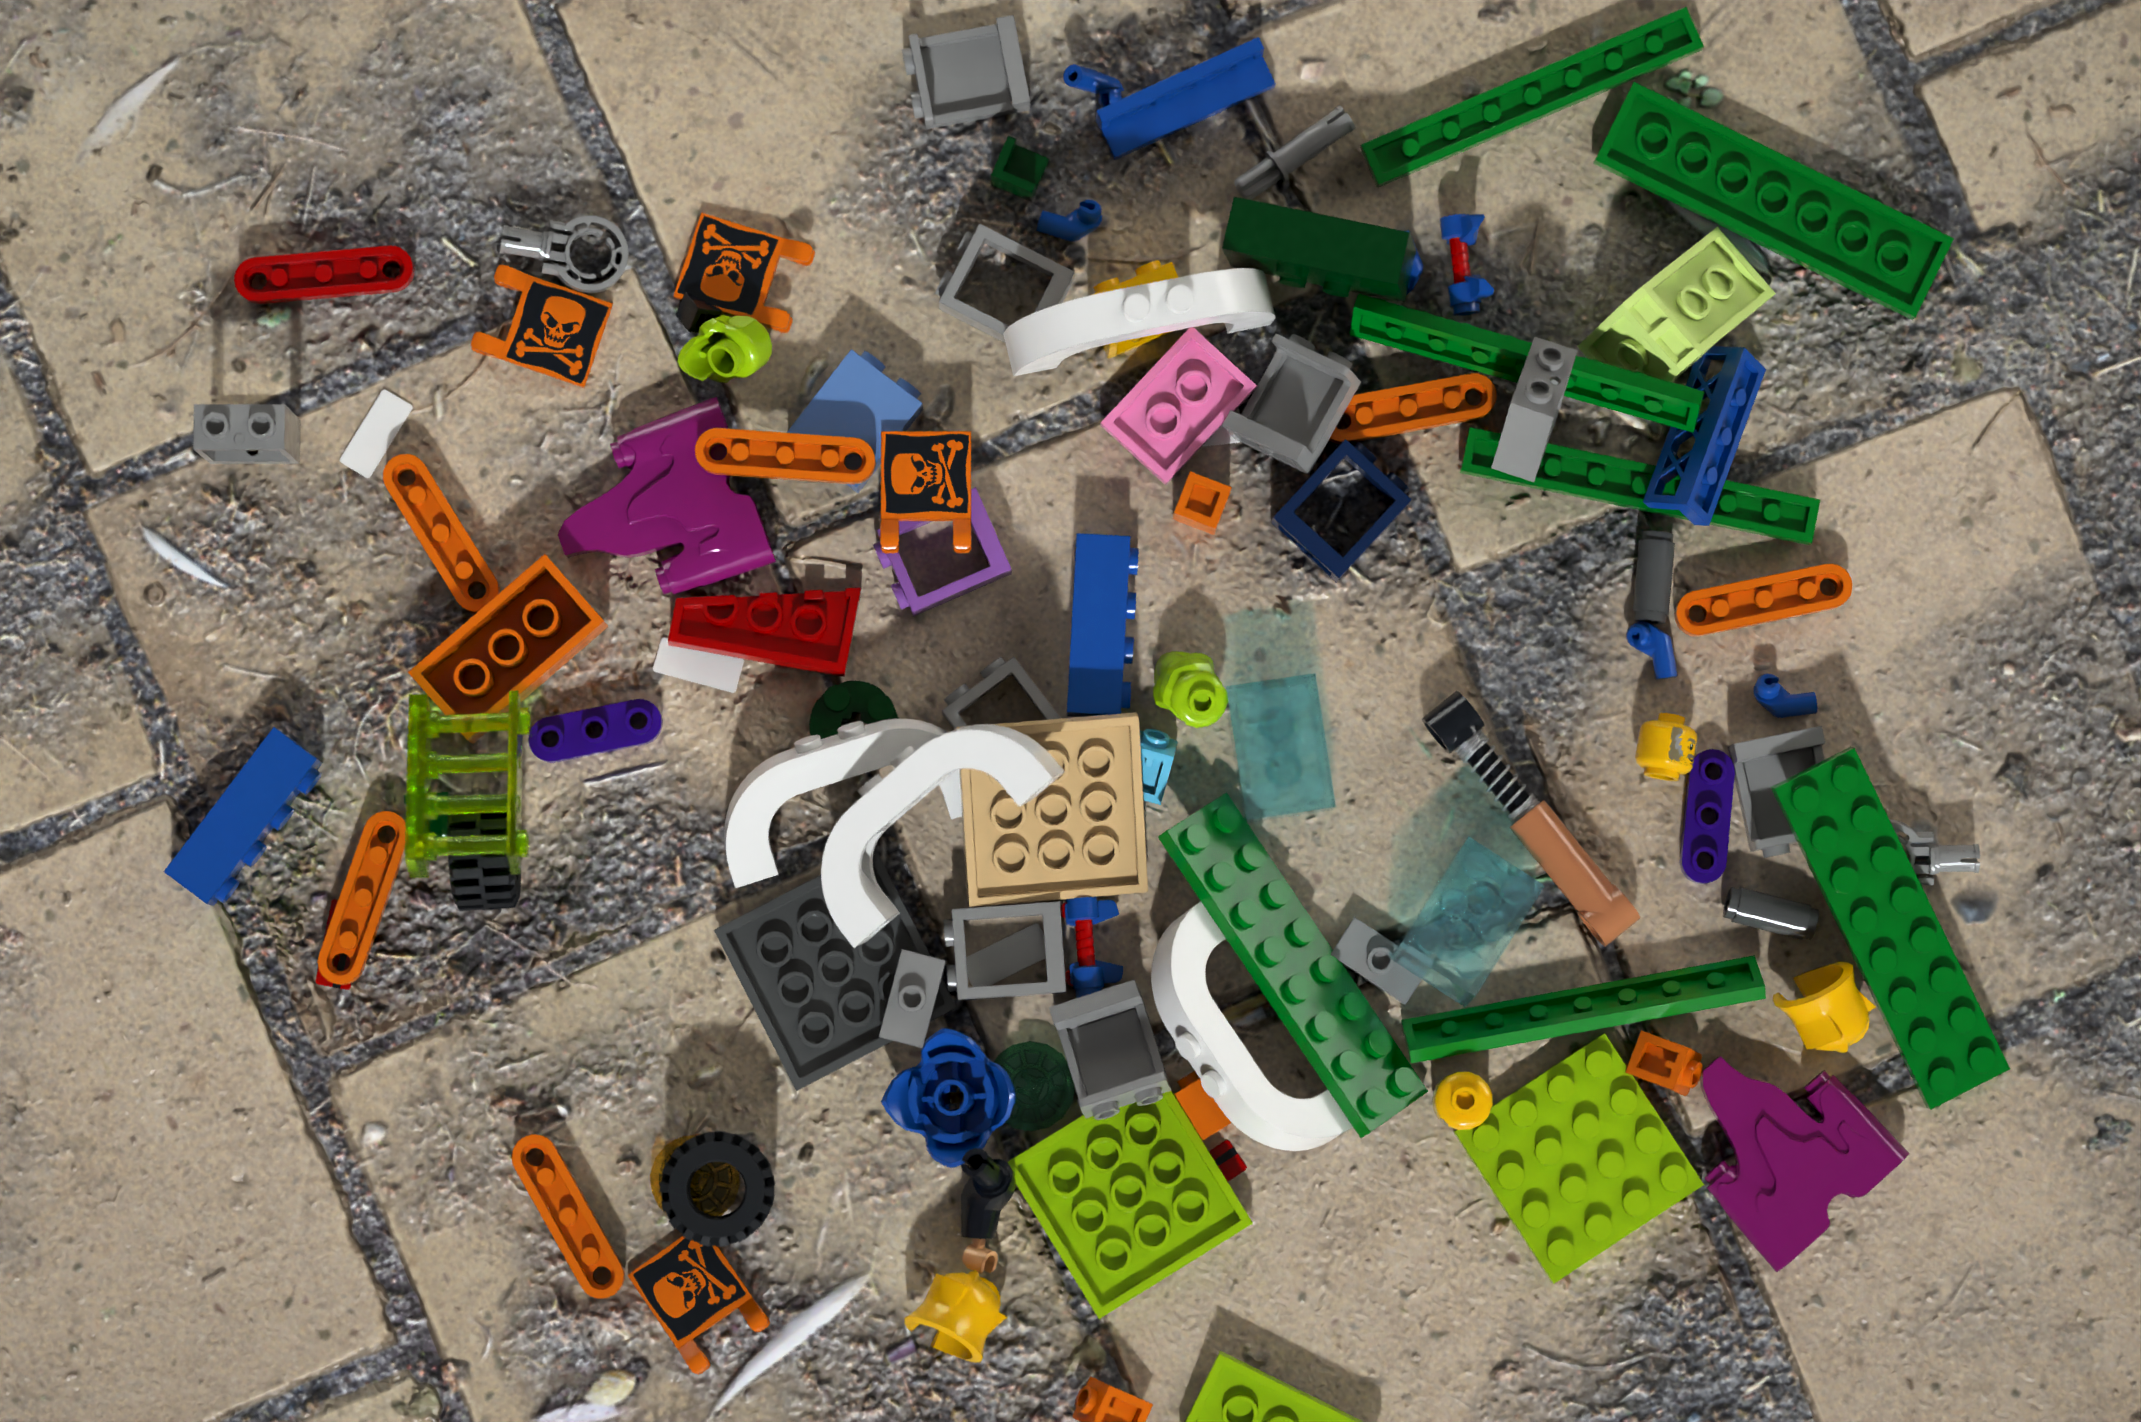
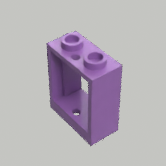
M976 487L971 489V527L989 567L918 597L899 552L885 554L881 550L880 541L873 544L883 569L892 566L898 582L892 584L891 588L900 609L909 607L913 617L1012 574L1010 564ZM899 521V536L933 521ZM881 528L877 530L879 539H880Z

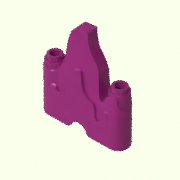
M717 396L617 436V441L610 444L614 459L619 469L627 466L631 471L618 485L579 508L563 522L558 532V538L566 557L570 558L585 553L603 552L631 558L667 548L684 546V550L681 553L662 561V567L655 569L663 594L672 592L673 595L776 562L758 508L753 499L748 495L737 494L730 489L729 481L731 476L711 474L705 471L696 459L695 445L702 433L712 428L729 429ZM715 445L710 452L711 458L722 460L727 454V448L724 445Z
M1721 1056L1717 1057L1702 1070L1701 1090L1710 1110L1722 1127L1733 1149L1736 1165L1732 1164L1729 1166L1723 1160L1707 1173L1704 1179L1709 1185L1706 1188L1775 1272L1788 1265L1828 1229L1830 1220L1827 1209L1830 1201L1839 1194L1853 1198L1865 1196L1909 1155V1152L1865 1105L1834 1075L1829 1076L1825 1070L1804 1087L1809 1093L1807 1099L1820 1115L1819 1123L1808 1116L1781 1089L1773 1084L1745 1077L1731 1067Z

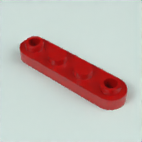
M392 245L261 256L243 261L236 269L234 283L239 294L245 300L254 304L394 293L402 291L410 285L414 278L415 267L411 257L405 250ZM396 263L400 265V273L396 277L389 278L385 276V269L389 264ZM257 275H264L267 278V283L262 289L252 288V280Z

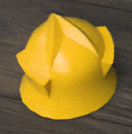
M1842 961L1821 966L1793 977L1804 998L1787 1000L1780 993L1773 995L1774 1005L1793 1021L1806 1049L1835 1050L1840 1053H1846L1850 1045L1857 1043L1864 1037L1869 1028L1868 1012L1876 1008L1857 989L1853 965Z
M974 1270L969 1273H948L944 1276L936 1274L924 1302L914 1312L904 1318V1324L911 1331L919 1324L937 1329L938 1331L930 1345L931 1347L963 1360L978 1363L983 1360L987 1336L1007 1316L999 1312L1001 1297L997 1287L986 1278L979 1277L978 1271Z

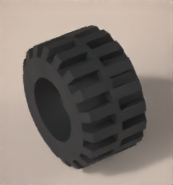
M509 795L453 798L447 816V849L451 891L455 904L460 911L515 908L521 892V860L517 815Z
M715 1131L697 1135L678 1147L664 1166L659 1189L663 1211L666 1212L669 1222L674 1229L679 1230L683 1237L690 1241H696L700 1245L723 1247L741 1242L757 1231L767 1218L773 1205L775 1179L770 1167L771 1165L767 1157L760 1151V1148L743 1136L727 1133L726 1131ZM710 1162H725L732 1165L739 1171L744 1180L745 1193L741 1204L733 1212L723 1216H713L704 1213L696 1206L691 1196V1181L694 1174L700 1167Z

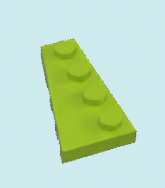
M1219 1351L1185 1422H1364L1222 1351Z

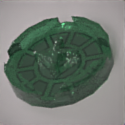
M1027 1041L1010 1046L998 1054L994 1060V1063L1001 1065L1007 1071L1016 1093L1015 1104L1010 1117L1005 1122L1006 1124L1015 1129L1036 1131L1049 1128L1064 1117L1073 1103L1075 1086L1067 1060L1062 1053L1048 1044Z

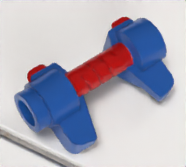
M1455 214L1439 219L1442 239L1447 240V244L1451 249L1454 283L1448 286L1450 307L1453 308L1454 316L1480 313L1479 304H1481V300L1491 296L1494 292V288L1486 279L1481 278L1480 274L1471 275L1470 262L1468 261V246L1476 245L1479 226L1485 218L1484 214Z
M1097 897L1066 899V903H1063L1060 907L1061 917L1065 918L1066 925L1075 927L1077 962L1070 964L1069 971L1065 973L1067 984L1073 986L1076 998L1102 990L1104 984L1116 983L1122 979L1123 966L1095 960L1093 945V925L1118 916L1119 911L1117 904L1113 900L1097 901Z

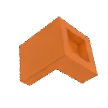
M1190 471L1175 508L1173 520L1215 535L1232 487Z

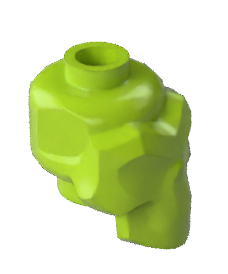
M721 315L704 322L699 327L698 336L691 338L681 349L678 355V364L685 373L698 380L704 381L709 378L715 382L728 383L733 378L749 377L764 366L772 354V342L765 327L756 319L748 316H734L731 318Z
M1171 651L1160 656L1154 671L1155 685L1153 687V697L1156 705L1170 710L1178 719L1191 727H1207L1217 722L1225 712L1228 696L1226 689L1214 672V664L1211 657L1202 653L1195 652L1190 654L1182 651Z

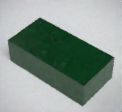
M1234 197L1222 250L1231 267L1262 270L1265 274L1280 277L1279 282L1287 286L1305 288L1307 282L1322 285L1323 292L1335 296L1348 297L1351 291L1405 302L1416 255V248L1410 232Z

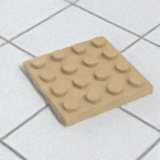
M1123 713L990 724L1014 729L1035 740L1047 750L1065 772L1032 801L1018 806L1003 786L991 775L972 768L959 769L968 906L979 907L1148 892L1138 714Z

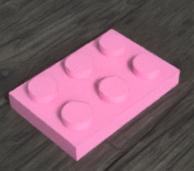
M1191 327L1104 418L1100 426L1162 483L1167 485L1222 426L1230 410L1235 412L1256 389L1257 385L1194 327Z

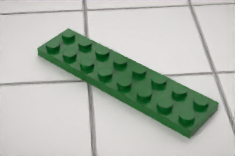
M1633 82L1593 163L1911 320L1916 318L1954 238L1636 82Z
M1849 747L1770 787L1926 1108L1932 1110L2010 1070L1855 748Z
M1227 792L1158 836L1360 1138L1377 1129L1428 1092L1342 962L1331 955L1333 949Z

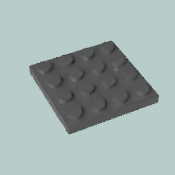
M874 849L873 871L876 881L900 914L867 942L854 948L839 930L825 902L821 875L714 930L796 1091L893 1042L892 1040L880 1038L879 1034L901 951L904 949L930 956L876 849ZM942 978L930 1022L957 1008Z

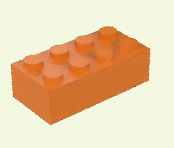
M544 554L408 673L466 740L474 744L609 626L548 556Z

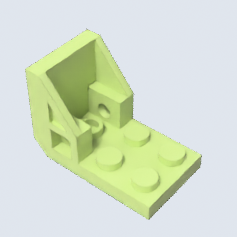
M1716 227L1641 286L1577 347L1588 359L1599 360L1605 364L1673 382L1719 340L1758 310L1776 293L1724 233Z

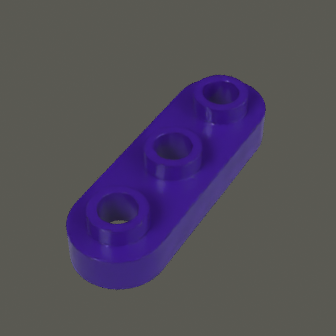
M634 699L542 718L532 726L528 742L535 756L542 761L556 763L651 743L659 736L663 726V719L660 711L653 703L644 699ZM642 713L647 717V724L642 729H634L631 726V719L635 714ZM593 722H599L603 726V733L598 738H590L587 735V727ZM548 731H555L559 735V741L554 747H546L543 744V736Z
M1716 749L1705 750L1694 757L1693 768L1687 775L1680 868L1687 879L1697 884H1707L1717 880L1723 874L1727 863L1735 767L1731 758L1726 753ZM1709 763L1716 764L1720 768V776L1716 780L1709 779L1705 774V767ZM1704 808H1711L1716 813V820L1713 824H1706L1702 821L1701 812ZM1701 852L1708 853L1712 858V864L1708 869H1702L1697 864L1696 859Z

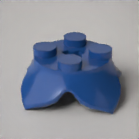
M942 1028L926 1039L923 1048H921L920 1063L915 1067L903 1070L892 1080L884 1093L881 1103L896 1124L907 1131L920 1133L924 1136L927 1151L934 1160L944 1166L954 1168L965 1163L962 1161V1158L969 1150L974 1148L983 1149L994 1130L1004 1125L1011 1115L1016 1093L1007 1071L1001 1065L992 1062L972 1038L956 1030ZM957 1086L960 1087V1092L963 1091L964 1101L960 1103L958 1110L957 1103H950L949 1099L950 1093L957 1092Z

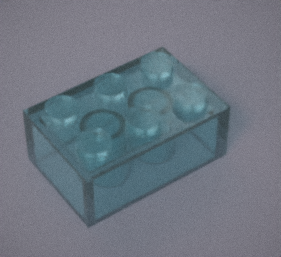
M1312 673L1226 686L1228 698L1226 707L1245 822L1251 823L1333 810L1336 804L1316 674Z
M1468 837L1453 856L1389 958L1466 1007L1478 994L1545 885L1471 837Z

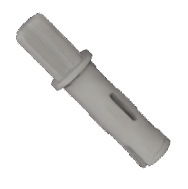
M1338 106L1327 116L1311 125L1275 152L1267 151L1264 160L1235 179L1234 184L1239 194L1244 199L1252 200L1279 180L1286 182L1289 180L1288 174L1308 160H1311L1341 137L1355 130L1352 119L1347 112H1344L1341 106Z

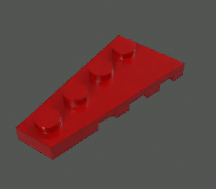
M861 587L845 588V591L831 592L807 590L804 593L777 595V592L759 593V596L745 597L721 595L676 598L668 636V645L845 677L861 596Z

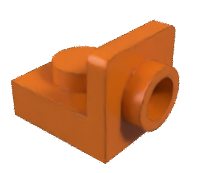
M1641 1030L1625 1073L1686 1097L1690 1088H1694L1700 1080L1703 1069L1702 1063H1700L1702 1054L1689 1047Z
M1090 1377L1086 1386L1079 1391L1076 1397V1409L1073 1413V1418L1080 1422H1146L1153 1404L1099 1379Z

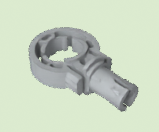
M586 215L577 217L568 223L550 220L549 232L544 231V233L509 227L508 225L503 227L499 253L537 258L539 261L545 262L542 265L541 273L556 275L566 286L581 293L593 294L609 289L621 278L627 266L629 256L627 241L621 230L614 223L603 217ZM590 225L607 230L619 245V248L615 249V245L610 237L605 240L606 245L610 249L611 257L609 265L600 272V276L603 278L611 269L615 273L606 281L597 284L581 283V280H596V275L593 273L584 274L576 269L571 261L569 252L572 243L581 236L595 235L598 238L602 237L604 232L599 229L589 228ZM580 226H585V227H586V228L581 229V230H579V231H576V230H575V228L580 227ZM553 232L569 234V235H571V236L562 235V234H557V233H553ZM551 245L564 247V252L551 251ZM617 254L621 257L620 264L615 263ZM547 262L556 263V264H562V265H565V266H559V265H554V264H548ZM567 272H570V273H571L572 275H574L577 279L575 280V279H573L572 277H570V276L567 274Z
M1889 819L1896 834L1899 831L1907 834L1906 837H1902L1899 834L1897 836L1907 849L1908 859L1921 885H1934V877L1932 875L1939 874V872L1979 873L1980 862L1977 861V858H1980L1979 844L1937 845V843H1931L1934 842L1933 832H1915L1907 824ZM1926 856V861H1915V857Z

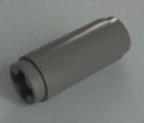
M1662 531L1642 532V540H1639L1633 604L1634 621L1666 623V615H1669L1675 543H1673L1674 534Z
M1731 887L1725 900L1723 917L1731 919V922L1800 940L1803 938L1811 940L1817 927L1819 910L1811 908V905L1743 887L1739 889Z

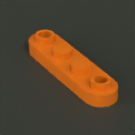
M1470 373L1356 394L1343 414L1349 418L1350 426L1344 430L1335 428L1329 440L1333 443L1342 444L1346 439L1353 443L1481 419L1490 413L1496 403V388L1488 377L1479 373ZM1470 390L1478 392L1481 396V402L1477 405L1468 404L1465 400V393Z
M712 428L702 433L695 445V456L700 466L705 471L716 475L860 484L870 478L876 466L875 454L870 445L862 439L853 437ZM720 444L727 448V454L722 460L711 458L710 452L715 445ZM851 454H857L862 458V464L856 470H850L845 466V460Z
M400 454L388 461L383 471L385 487L458 604L468 612L477 613L500 593V586L496 577L422 460L411 454ZM405 471L415 473V481L409 486H403L400 483V476ZM477 583L483 584L486 588L485 595L480 599L471 598V587Z
M1823 564L1695 590L1687 593L1678 601L1674 611V618L1682 632L1690 636L1699 637L1832 610L1843 605L1849 599L1852 593V580L1849 573L1843 567L1836 564ZM1829 580L1834 584L1835 591L1833 595L1827 596L1821 592V581ZM1696 606L1703 610L1704 619L1702 622H1694L1690 619L1689 610L1691 607Z
M381 811L372 815L367 820L318 956V968L322 976L334 984L347 985L356 981L361 976L410 840L409 826L401 816L394 812ZM385 827H392L396 832L394 840L390 843H383L380 840V831ZM340 954H346L350 958V966L344 971H338L334 965L336 957Z
M532 1134L521 1138L513 1148L512 1164L585 1293L594 1298L603 1299L613 1296L624 1284V1267L552 1140L543 1135ZM534 1148L540 1149L544 1154V1161L539 1166H534L528 1161V1154ZM602 1266L609 1269L611 1278L608 1283L600 1284L595 1280L594 1273L598 1267Z

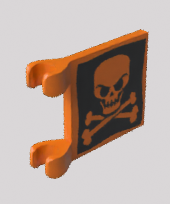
M701 213L673 296L682 300L686 291L721 309L722 313L732 316H748L756 319L765 327L778 332L788 333L793 322L790 314L787 311L764 305L780 257L800 265L810 266L813 262L815 251L807 243L782 238Z
M503 264L499 265L494 274L495 283L501 287L522 292L506 341L482 332H476L471 341V349L476 353L500 359L585 388L613 303L528 275Z
M881 431L880 544L883 553H898L899 521H953L954 552L969 553L971 551V431Z
M682 1236L627 1275L680 1352L690 1370L695 1374H702L709 1369L711 1364L694 1339L736 1309H739L750 1328L757 1333L770 1325V1320L718 1246L708 1247L700 1245V1243L693 1240L690 1241Z

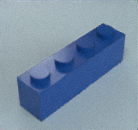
M1077 533L1066 716L1086 717L1121 714V708L1130 709L1131 682L1123 681L1124 664H1132L1134 637H1125L1126 619H1135L1136 593L1128 592V575H1137L1139 548H1130L1131 536Z
M273 727L164 870V873L208 905L214 906L218 900L225 903L240 883L235 878L246 864L252 867L265 852L267 845L263 841L273 828L277 831L281 830L291 818L294 809L290 805L299 793L302 792L307 795L319 781L322 773L318 771V768L323 762L282 731Z

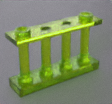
M509 691V713L439 715V711H431L427 694L409 695L405 861L410 878H429V861L437 860V856L507 853L511 875L521 874V857L529 856L528 830H521L522 735H530L531 719L529 707L522 708L518 691ZM508 731V753L438 756L437 751H432V738H439L440 733ZM508 771L507 794L437 796V792H431V779L438 778L439 774ZM507 812V835L436 837V833H430V819H438V815Z

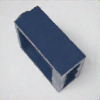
M1346 439L1276 513L1271 521L1272 525L1336 583L1406 509L1412 500L1406 495L1410 490L1409 487L1392 472L1384 475L1373 464L1377 459L1370 450L1358 441L1352 445ZM1346 459L1391 500L1393 504L1348 553L1342 557L1294 512L1334 469Z

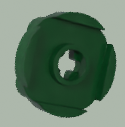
M846 681L829 687L816 701L810 715L809 729L811 736L820 735V738L824 739L838 734L837 729L841 727L843 719H851L853 713L860 714L861 721L864 724L899 718L892 700L880 688L864 681Z

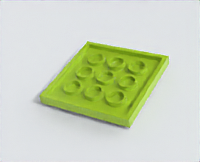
M1605 1033L1494 1104L1489 1117L1481 1125L1473 1129L1453 1131L1552 1284L1558 1282L1704 1185L1633 1075L1625 1073L1627 1066Z
M1172 1091L1163 1093L1161 1100L1149 1105L1138 1106L1135 1102L1120 1107V1112L1110 1118L1095 1120L1093 1116L1085 1118L1082 1115L1008 1161L1014 1172L1017 1187L1099 1319L1253 1224Z

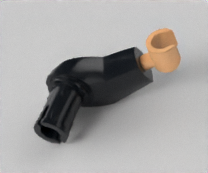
M974 1148L966 1152L962 1158V1161L967 1164H961L963 1172L970 1177L961 1194V1237L972 1238V1244L965 1249L962 1261L968 1269L977 1270L981 1274L983 1271L991 1273L996 1268L998 1255L995 1251L985 1248L986 1239L995 1238L1000 1212L1013 1196L1016 1180L1008 1162L1002 1159H992L984 1150Z

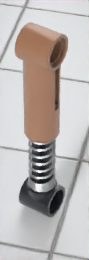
M1455 691L1422 718L1425 727L1439 745L1449 754L1453 751L1456 752L1463 763H1469L1472 766L1471 773H1477L1480 776L1479 782H1484L1488 786L1486 792H1493L1496 796L1494 802L1500 801L1503 805L1502 811L1509 812L1508 818L1512 821V825L1509 828L1577 910V914L1584 925L1603 946L1606 947L1640 919V915L1619 888L1611 884L1545 800L1537 801L1538 799L1533 796V793L1528 794L1525 791L1526 784H1520L1517 781L1518 774L1512 775L1509 771L1510 765H1504L1501 761L1503 755L1497 756L1493 751L1495 745L1489 746L1487 744L1489 738L1480 730L1485 726L1483 720L1460 692Z

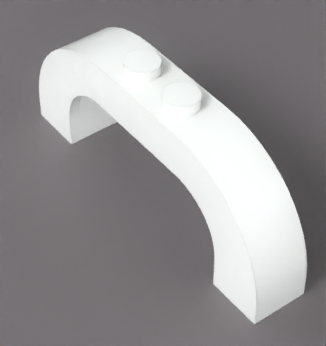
M1236 268L1188 275L1063 302L1032 313L1014 322L1004 331L1003 335L1013 376L1057 368L1064 359L1071 355L1111 343L1215 323H1225L1227 334L1268 326L1275 320V313L1265 273L1259 269Z
M888 719L864 725L863 721H856L841 726L837 729L838 734L821 739L820 735L804 737L794 743L795 748L778 753L762 762L741 782L733 795L726 814L724 842L727 862L735 888L779 875L768 839V833L774 814L788 799L807 791L890 766V762L909 746H912L916 751L926 742L948 732L931 723L914 719ZM957 769L939 784L951 819L962 816L959 769Z
M990 724L969 725L935 737L916 751L912 746H909L890 762L895 769L882 779L877 774L858 790L862 798L853 804L835 824L825 845L821 865V882L826 905L835 924L854 948L867 942L900 914L878 885L873 871V853L881 835L957 769L972 768L991 775L1003 786L1018 806L1032 801L1065 772L1045 748L1027 735L1014 729Z
M1200 901L1169 925L1157 944L1152 961L1151 983L1154 1001L1165 1027L1175 1041L1178 1052L1189 1061L1201 1079L1204 1091L1215 1100L1225 1116L1239 1130L1253 1140L1272 1148L1287 1151L1309 1150L1328 1143L1353 1128L1328 1089L1309 1099L1293 1098L1278 1091L1266 1079L1211 997L1206 983V963L1212 950L1226 938Z

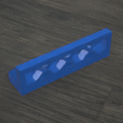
M1259 37L1096 110V123L1114 161L1275 88V81L1263 58L1264 47Z
M1713 346L1693 364L1686 385L1690 388L1704 391L1703 399L1708 396L1710 402L1707 410L1699 415L1694 433L1670 427L1643 503L1649 508L1679 510L1694 525H1710L1766 371L1745 347ZM1711 360L1724 361L1721 371L1707 380L1705 376ZM1694 436L1696 440L1692 450L1678 458L1677 452L1680 445ZM1679 475L1681 481L1675 496L1662 495L1665 485Z

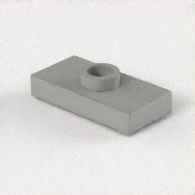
M1355 917L1331 953L1343 965L1404 1005H1406L1430 966Z
M902 949L879 1034L880 1038L923 1048L946 960Z

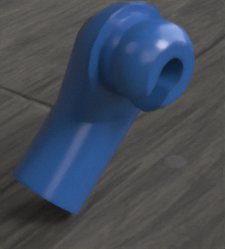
M1076 64L1070 65L1065 69L1063 78L1066 85L1099 94L1100 106L1105 107L1123 98L1121 92L1124 91V88L1119 79Z
M1084 200L1080 202L1079 208L1065 217L1042 210L1036 231L1070 242L1078 241L1095 231L1102 221L1101 206L1094 200Z
M1639 621L1631 625L1626 632L1627 642L1632 647L1652 657L1655 679L1677 677L1671 637L1649 622Z

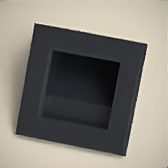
M685 291L676 316L688 332L699 333V327L704 322L719 317L722 311Z

